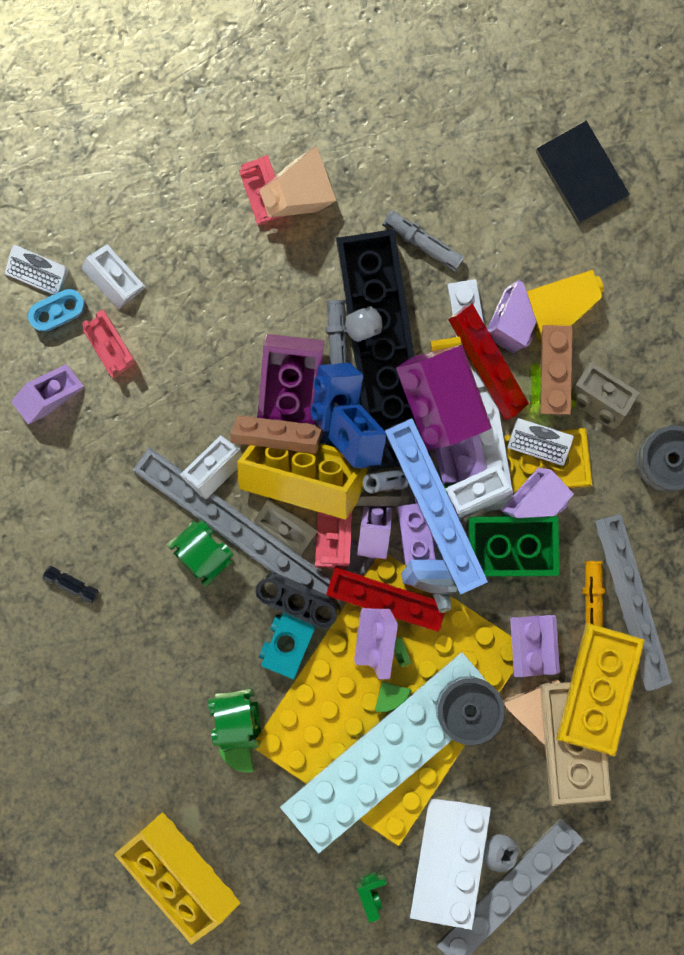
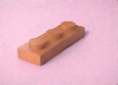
M542 326L540 415L571 414L573 326Z
M239 415L230 433L231 443L317 454L323 437V430L318 425Z

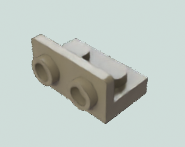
M590 361L571 390V403L576 408L596 418L601 424L615 430L626 417L640 392Z

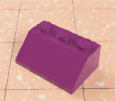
M462 344L414 356L396 367L427 451L451 446L492 428Z

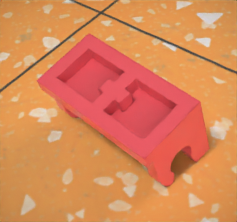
M268 155L241 165L242 169L239 170L257 225L285 217H268L259 191L275 177Z
M103 309L96 313V318L89 322L85 320L82 323V330L112 378L137 364L111 319Z
M317 511L318 532L316 534L315 568L334 569L337 567L347 570L350 564L352 512L345 520Z

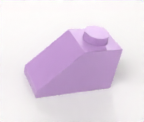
M518 280L505 288L487 328L494 342L512 354L522 348H527L534 338L532 331L536 324V319L523 282Z
M65 364L26 383L11 402L29 425L50 414L84 386L69 366Z
M538 467L500 511L504 515L515 518L555 516L568 506V500L574 493L552 470Z
M363 506L357 555L369 558H387L393 506Z

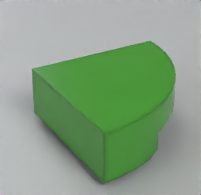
M397 637L394 653L400 667L402 666L403 668L412 663L402 638Z
M382 681L375 711L387 712L398 708L406 701L411 689Z
M219 748L221 757L231 768L241 772H254L249 748H238L223 752Z

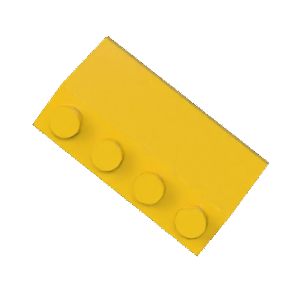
M321 443L317 454L250 445L237 461L239 489L345 520L359 501L363 479L368 470V467L354 468L338 448Z
M163 812L114 854L191 945L220 925L240 904L233 891L221 881L213 868L203 860L194 846L184 838L175 824Z

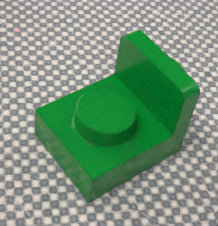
M377 872L361 877V883L356 884L369 923L379 920L378 911L383 909L378 892L372 893L371 890L387 884L384 874L378 876Z

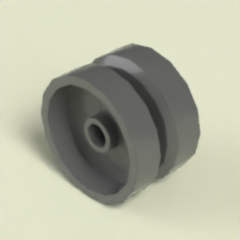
M670 425L656 430L641 442L636 452V467L640 478L647 486L659 492L672 493L684 489V426ZM673 455L675 457V461L670 463L668 460V456Z
M460 676L448 682L440 691L436 701V717L442 730L454 741L464 745H480L492 739L500 730L505 717L504 702L499 692L489 682L475 676ZM468 705H473V708L476 710L474 716L470 714L467 716L465 714V708Z

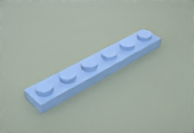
M411 418L385 430L390 445L450 575L457 586L459 594L461 595L487 583L488 581L413 419Z

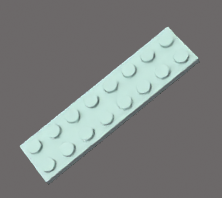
M463 652L280 806L318 854L453 740L442 730L436 717V701L440 691L448 682L460 676H475L485 680ZM468 705L465 708L467 716L469 714L474 716L476 713L473 705Z

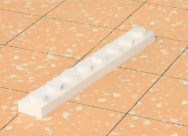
M476 279L447 284L452 316L463 307L473 303L483 321ZM465 351L492 426L490 430L479 434L486 467L489 469L500 464L512 488L499 409ZM513 495L485 508V513L500 511Z

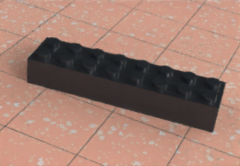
M395 229L336 238L347 315L370 306L377 310L382 318L381 333L359 342L351 338L355 368L363 374L360 393L361 406L384 431L412 418L419 432L396 367L414 357ZM387 436L381 465L371 466L372 472L400 467Z

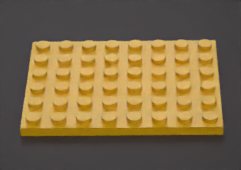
M387 554L386 559L376 558L364 576L434 599L432 593L414 588L412 585L403 584L401 573L406 566L389 554ZM450 596L451 610L445 612L439 632L395 618L398 624L396 638H402L412 664L403 668L402 666L400 667L394 653L390 679H378L374 668L370 667V665H356L354 662L360 612L363 607L347 602L256 740L261 742L260 747L254 749L307 784L393 711H375L382 681L411 689L409 694L411 696L463 652L484 679L500 693L514 672L512 637ZM451 740L359 820L399 846L465 745Z

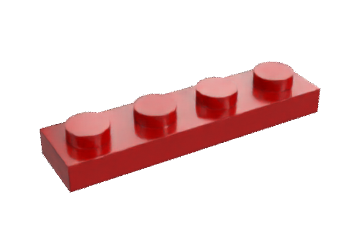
M473 303L467 305L450 317L448 321L457 337L461 338V344L505 420L511 419L529 405V402Z
M337 567L334 568L326 596L363 608L390 609L394 618L436 632L440 631L445 612H439L435 599Z

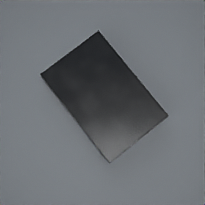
M587 120L536 149V153L578 224L585 222L629 197L630 193Z

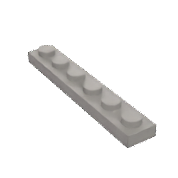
M617 514L596 520L598 536L602 542L606 563L611 572L615 593L619 599L623 620L627 626L628 633L631 636L645 640L638 665L640 677L646 692L659 689L672 683L622 515Z
M560 818L515 866L476 903L472 930L452 927L436 944L437 947L445 955H471L581 844L583 839Z

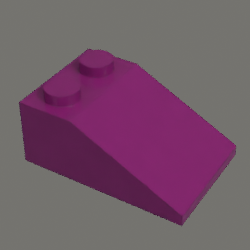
M273 334L266 335L263 345L257 418L315 425L310 414V408L314 403V379L317 377L318 365H322L325 340Z

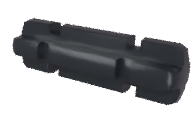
M53 566L47 567L43 574V580L50 584H57L56 587L75 597L80 596L81 600L89 604L94 603L99 593L97 589L90 585L85 586L84 582L67 573H60L61 570Z

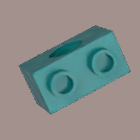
M284 612L282 616L276 614L270 631L275 632L270 643L264 642L258 657L263 659L261 666L294 680L316 626ZM283 635H289L295 641V647L290 652H284L278 646V641Z

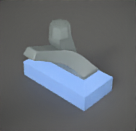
M411 560L401 573L403 584L412 585L414 588L432 593L439 612L450 611L451 601L448 593L456 592L457 586L444 560Z

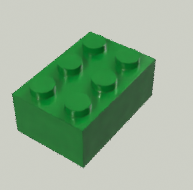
M558 516L467 518V538L485 577L559 576Z

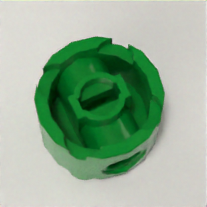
M192 520L180 535L172 538L166 545L170 550L176 547L177 550L173 554L196 579L204 577L201 583L207 588L222 570L232 564L230 558L234 554L223 542L217 544L210 537L214 532L205 522L201 520L196 523Z
M252 688L231 693L219 692L215 694V698H209L208 700L210 716H214L216 727L211 730L212 743L214 747L219 746L223 752L238 748L253 749L260 747V740H255V737H258L261 733L258 702H251L250 697L256 696Z

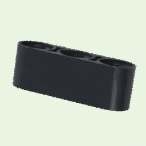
M268 574L256 586L255 592L259 601L314 626L328 628L333 625L340 615V604L336 599L280 574ZM271 582L275 584L278 590L277 595L267 593L265 583ZM292 595H301L305 600V606H296L292 602ZM327 606L330 608L332 617H322L319 614V607Z

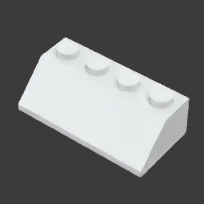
M430 798L410 912L411 919L472 930L490 807Z

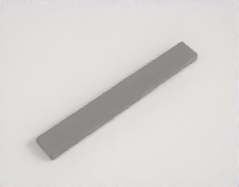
M151 447L147 449L132 471L205 522L271 572L280 574L321 593H327L331 580L330 577L315 568L214 493L207 499L201 497L180 476L183 471Z

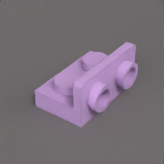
M479 434L451 446L435 449L439 471L444 484L461 482L487 469Z
M419 505L398 506L397 512L405 566L411 560H435L432 533Z
M363 608L360 612L354 662L356 665H370V667L374 668L378 679H390L398 624L390 609Z
M542 615L510 618L514 677L559 674L560 664L556 616Z

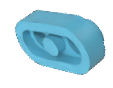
M73 289L63 290L35 303L28 312V320L38 331H51L80 317L85 310L84 298ZM71 300L75 301V308L72 310H67V302ZM48 313L49 320L41 322V314Z

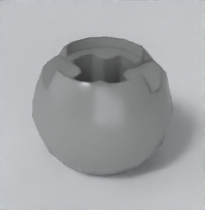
M370 306L366 309H360L347 315L345 322L346 332L357 342L366 340L381 333L382 318L377 310Z
M495 834L485 842L483 862L494 872H506L515 866L519 853L518 846L509 836Z

